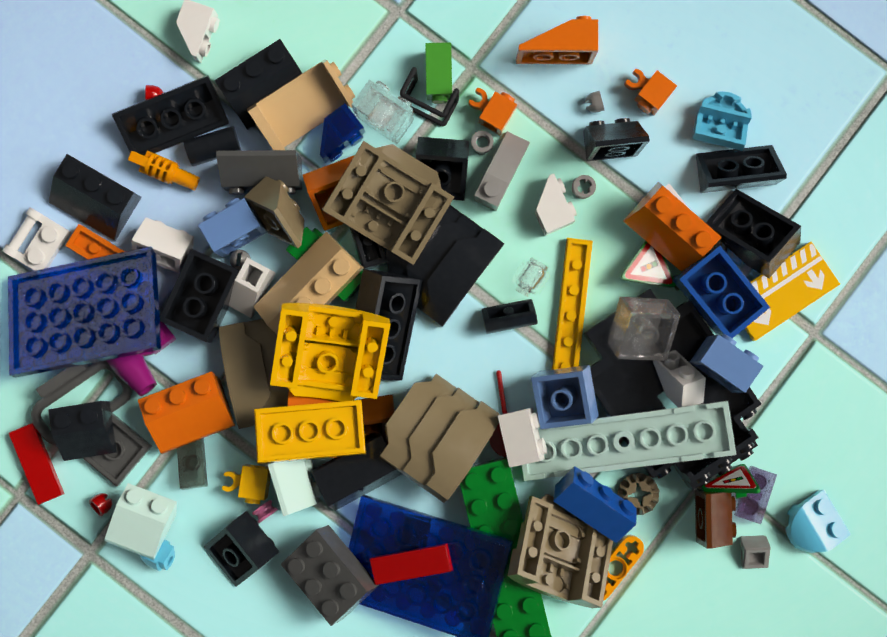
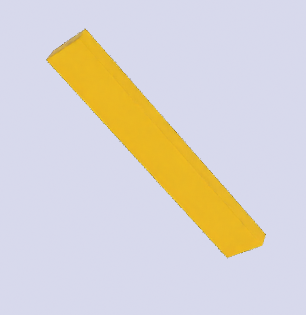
M566 238L552 370L579 366L593 243L591 240Z

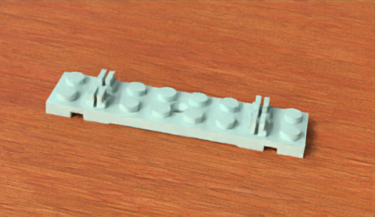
M728 401L601 417L591 424L548 429L538 428L539 436L544 438L547 453L544 454L545 459L522 465L524 481L563 477L574 466L587 473L733 456L736 455L729 403ZM627 437L629 445L626 447L621 446L619 439Z

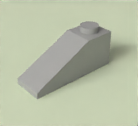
M507 131L474 195V201L497 211L530 144L529 141Z

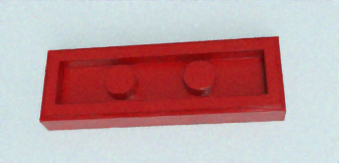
M33 423L10 432L9 436L37 504L40 505L64 495L65 493L43 439Z
M448 543L370 558L375 585L441 574L453 570Z

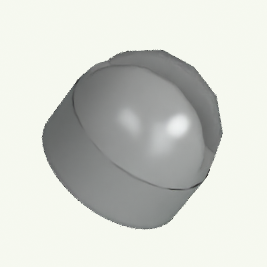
M600 91L592 92L586 97L585 103H592L586 107L589 112L605 111Z
M235 250L231 253L229 262L232 267L241 270L246 258L251 259V257L244 250ZM238 253L242 254L240 266H236Z

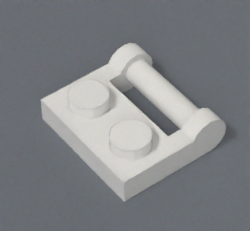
M29 207L24 222L10 244H6L2 251L39 274L45 275L71 234V231ZM36 221H39L42 225L23 254L18 250Z

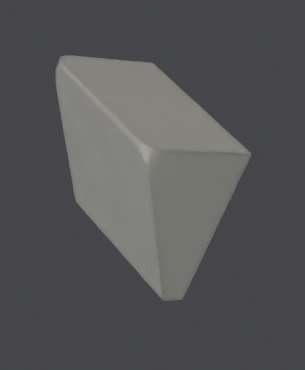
M764 535L741 536L742 569L768 568L771 547L767 537Z

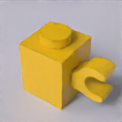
M245 464L242 466L241 474L233 471L224 473V476H229L233 479L232 486H222V490L230 492L239 486L238 497L245 498L244 502L250 504H260L261 500L264 501L268 498L271 479L268 467Z

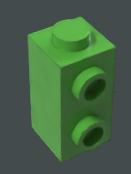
M451 42L425 43L427 100H432L434 104H445L452 95Z

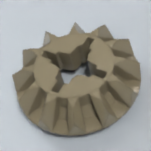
M634 473L621 481L617 495L624 500H629L637 508V515H644L653 511V508L659 502L660 490L655 480L643 473ZM636 483H638L642 491L649 492L642 496L641 505L637 498L628 497V495L636 492Z

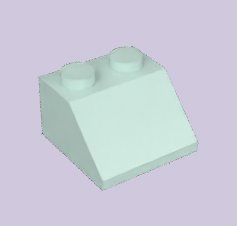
M311 459L272 462L268 464L283 516L320 502L318 497H321L322 494L311 475V470L314 469Z
M128 483L116 504L104 541L154 560L176 517L177 501Z

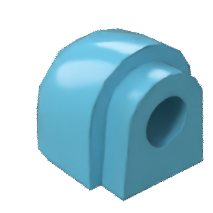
M164 540L154 560L142 555L139 556L146 565L155 570H168L174 561L175 550L169 541Z

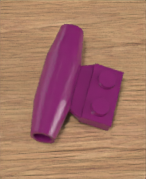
M145 297L123 312L118 323L96 303H91L84 307L78 316L92 343L116 375L139 396H143L154 389L157 383L143 356L156 355L175 341L176 338L165 323L158 321V314Z

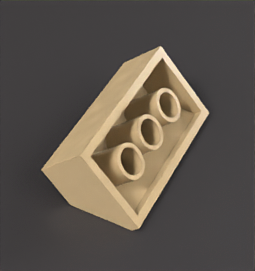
M325 232L255 304L254 308L264 322L277 334L282 303L329 305L364 267L328 232Z

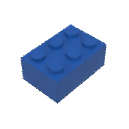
M720 245L712 247L702 259L686 268L672 280L685 297L692 302L716 335L722 336L726 334L733 339L770 308Z

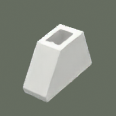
M184 0L176 24L191 55L197 62L202 63L203 57H207L210 52L211 42L209 41L212 33H216L220 19L214 8L191 0Z
M554 173L549 175L535 210V216L545 236L573 224L576 221L574 216H577L574 205L571 201L567 203L563 194L566 192L561 178L556 179Z
M247 257L234 281L229 306L252 318L256 312L255 304L265 295L276 272Z
M676 350L653 358V363L665 394L677 407L704 403L706 377Z

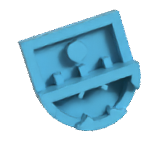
M724 91L716 92L714 96L703 100L695 118L692 139L743 151L746 145L748 124L752 119L750 108L746 109L741 103V97L736 94Z
M824 489L816 491L800 504L793 505L787 513L790 516L788 526L785 527L786 534L791 544L798 550L809 553L826 552L835 548L851 535Z

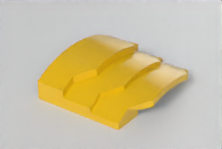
M282 303L270 385L287 387L294 396L323 398L335 401H352L357 397L377 399L390 330V319L373 313L339 306L311 303Z

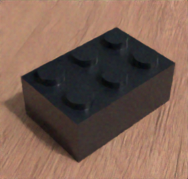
M191 249L158 321L202 341L212 343L229 308L234 281L240 270Z

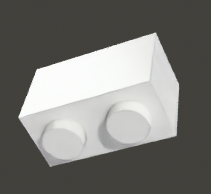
M145 217L131 240L132 255L180 274L191 249H193L194 236L184 230L169 227L161 221H154Z
M533 407L498 415L509 468L545 459L544 454L547 453L544 438L539 436L538 428H540L538 413H534Z

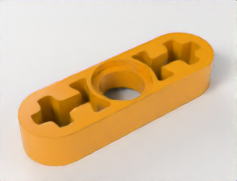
M624 536L611 551L610 562L614 560L620 561L622 571L617 575H612L608 571L607 577L614 581L612 584L608 580L606 581L603 601L612 594L642 556L644 545L637 536ZM636 541L635 547L637 551L635 553L630 551L626 555V558L630 560L626 563L617 553L620 551L624 555L628 549L625 544Z

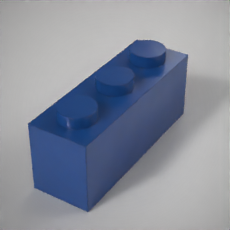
M576 466L555 485L553 499L555 503L613 542L617 543L636 526L637 508L629 500H624L615 494L610 487L602 485L593 479L589 473L580 470Z

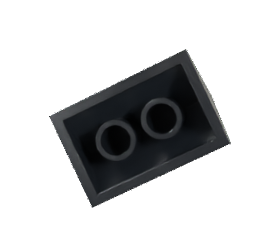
M773 145L744 148L743 151L731 149L696 153L700 193L777 185L787 178V173Z
M381 433L365 441L366 454L339 456L311 470L329 508L336 511L402 475L401 472L379 458L387 446Z

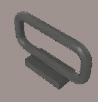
M83 357L35 389L41 396V399L32 407L31 421L43 439L48 443L56 445L51 430L41 417L42 411L103 369L110 370L122 386V393L110 402L111 413L130 400L133 389L116 375L105 359H100L90 365L86 358Z

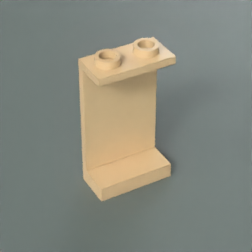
M326 59L322 60L247 108V111L273 150H285L284 147L348 106L350 108L355 106L352 100L355 98V95L348 84L343 86L338 77L342 74L334 61L329 63Z

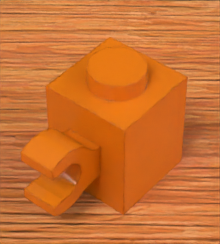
M635 69L632 74L638 78V82L632 83L627 79L624 85L629 90L640 89L641 91L634 99L638 103V108L647 114L655 115L677 85L658 70L649 80L641 70Z
M476 88L475 93L480 95L482 100L474 102L470 99L468 102L469 106L482 111L479 117V124L501 136L516 111L517 104L514 103L515 99L505 92L499 94L495 91L490 101H488L486 92L481 88Z

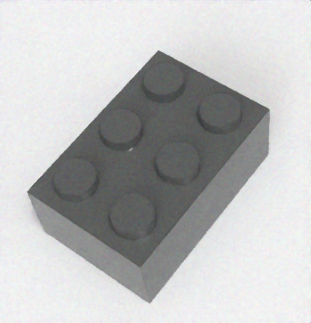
M329 525L316 529L281 563V566L330 626L343 620L379 586L375 585L373 577Z

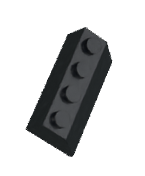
M363 269L355 309L390 319V330L381 380H402L422 280L385 271Z

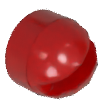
M146 85L145 99L147 100L164 92L158 86Z
M99 493L89 500L93 510L101 517L111 509L113 504L111 498L105 500L108 497L106 493Z

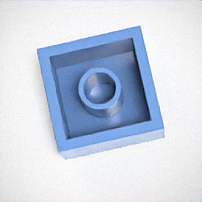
M236 198L225 205L226 209L219 213L216 211L209 213L203 217L202 220L204 222L198 225L213 252L223 258L267 233L244 198L242 200Z
M726 334L706 337L689 362L732 393H746L764 367L757 362L759 360L757 355L747 349L743 352L735 346L737 342Z
M590 365L539 371L531 377L540 429L591 424L599 416Z

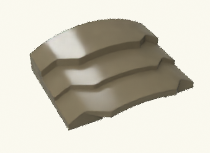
M363 141L322 210L414 265L454 199V196L441 188L437 171L393 144L375 148Z
M263 319L219 327L224 371L238 428L255 426L254 409L287 406L289 389L287 387L270 385L277 334Z
M436 373L431 381L414 383L385 425L388 444L379 458L445 503L455 492L495 431L499 423L498 415L501 414L484 402H478L459 387L456 388Z
M546 494L540 499L529 496L525 520L521 524L517 549L512 550L507 576L515 582L546 596L583 607L601 608L603 606L613 541L553 501L554 497L550 494Z

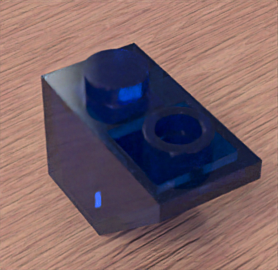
M346 103L324 118L319 154L324 163L329 160L331 162L337 160L342 156L343 149L349 145L353 147L364 138L363 134L366 133L363 125Z

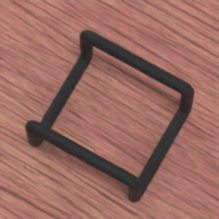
M413 67L400 90V96L403 98L401 102L402 107L439 126H446L459 101V89H454L443 112L410 96L418 81L417 68ZM407 101H409V102H411V103H413V104H415V105H417V106H419V107H421V108H423V109H425V110H427V111H429V112H431V113H433V114H435V115H437V116H439V117H445V118H444L443 121H441V120H439V119H437V118H435V117H433V116H431V115H429V114H427V113H425V112H423V111H421V110H419V109H417V108H415V107H413V106L407 104Z

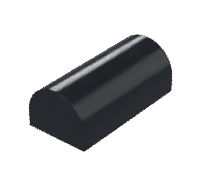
M234 126L184 141V148L192 166L216 160V151H242Z
M349 227L360 264L364 269L376 268L388 262L383 246Z
M532 299L481 309L486 334L538 324Z

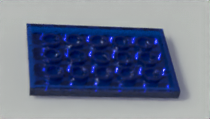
M150 246L8 276L9 375L17 378L161 350L157 262L153 247Z
M362 495L348 549L372 577L373 572L370 558L446 543H448L453 570L441 574L379 584L360 605L456 637H489L514 541L371 496Z

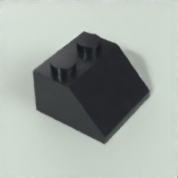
M418 137L416 159L438 172L441 188L454 196L453 200L465 201L470 141Z
M96 401L48 409L51 434L64 461L117 453L110 401Z
M248 511L244 512L203 546L235 587L280 552L273 540L264 533L257 520Z

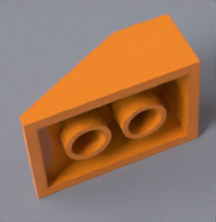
M578 16L576 19H571L520 44L516 56V64H592L598 52V19H592L590 16Z

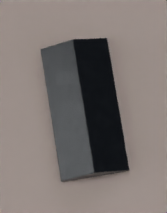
M209 75L111 114L129 152L134 151L144 156L147 150L157 153L185 140L229 124L221 100Z

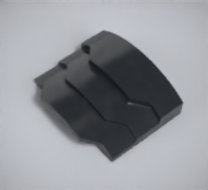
M449 205L414 265L388 249L386 250L388 260L387 272L421 279L422 285L417 308L443 327L505 243Z

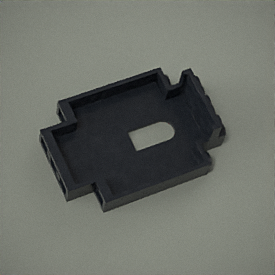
M649 289L583 333L600 358V360L590 366L595 398L608 417L666 409L658 398V395L664 392V389L654 366L653 358L676 350L683 358L690 362L706 337L714 336L690 300L685 301L667 313L655 294ZM696 368L706 377L704 403L701 404L728 401L736 455L643 466L648 476L652 478L657 476L660 479L671 472L670 467L673 465L688 488L701 490L703 485L710 482L711 477L717 473L723 475L732 468L731 464L738 459L740 461L745 460L754 453L752 449L758 446L755 440L759 437L753 429L746 428L740 419L746 420L757 413L756 408L761 405V402L750 387L746 393H732ZM623 437L627 445H629V439Z

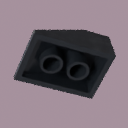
M630 118L617 119L615 123L605 124L604 121H593L583 131L586 162L636 157L650 142L649 135L638 121L630 122Z
M735 189L706 222L722 237L720 241L747 266L767 278H770L801 241V225L738 189Z

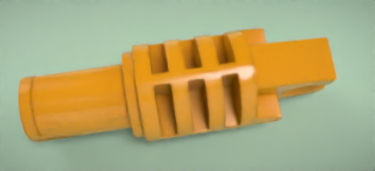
M148 150L145 156L131 151L128 157L129 161L140 165L139 172L166 184H173L174 182L195 191L200 181V177L180 169L178 163Z

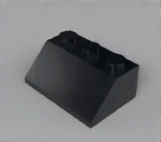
M279 39L214 81L248 130L255 126L256 123L247 111V108L301 75L302 72L282 40Z
M66 154L53 176L48 202L116 241L142 197Z

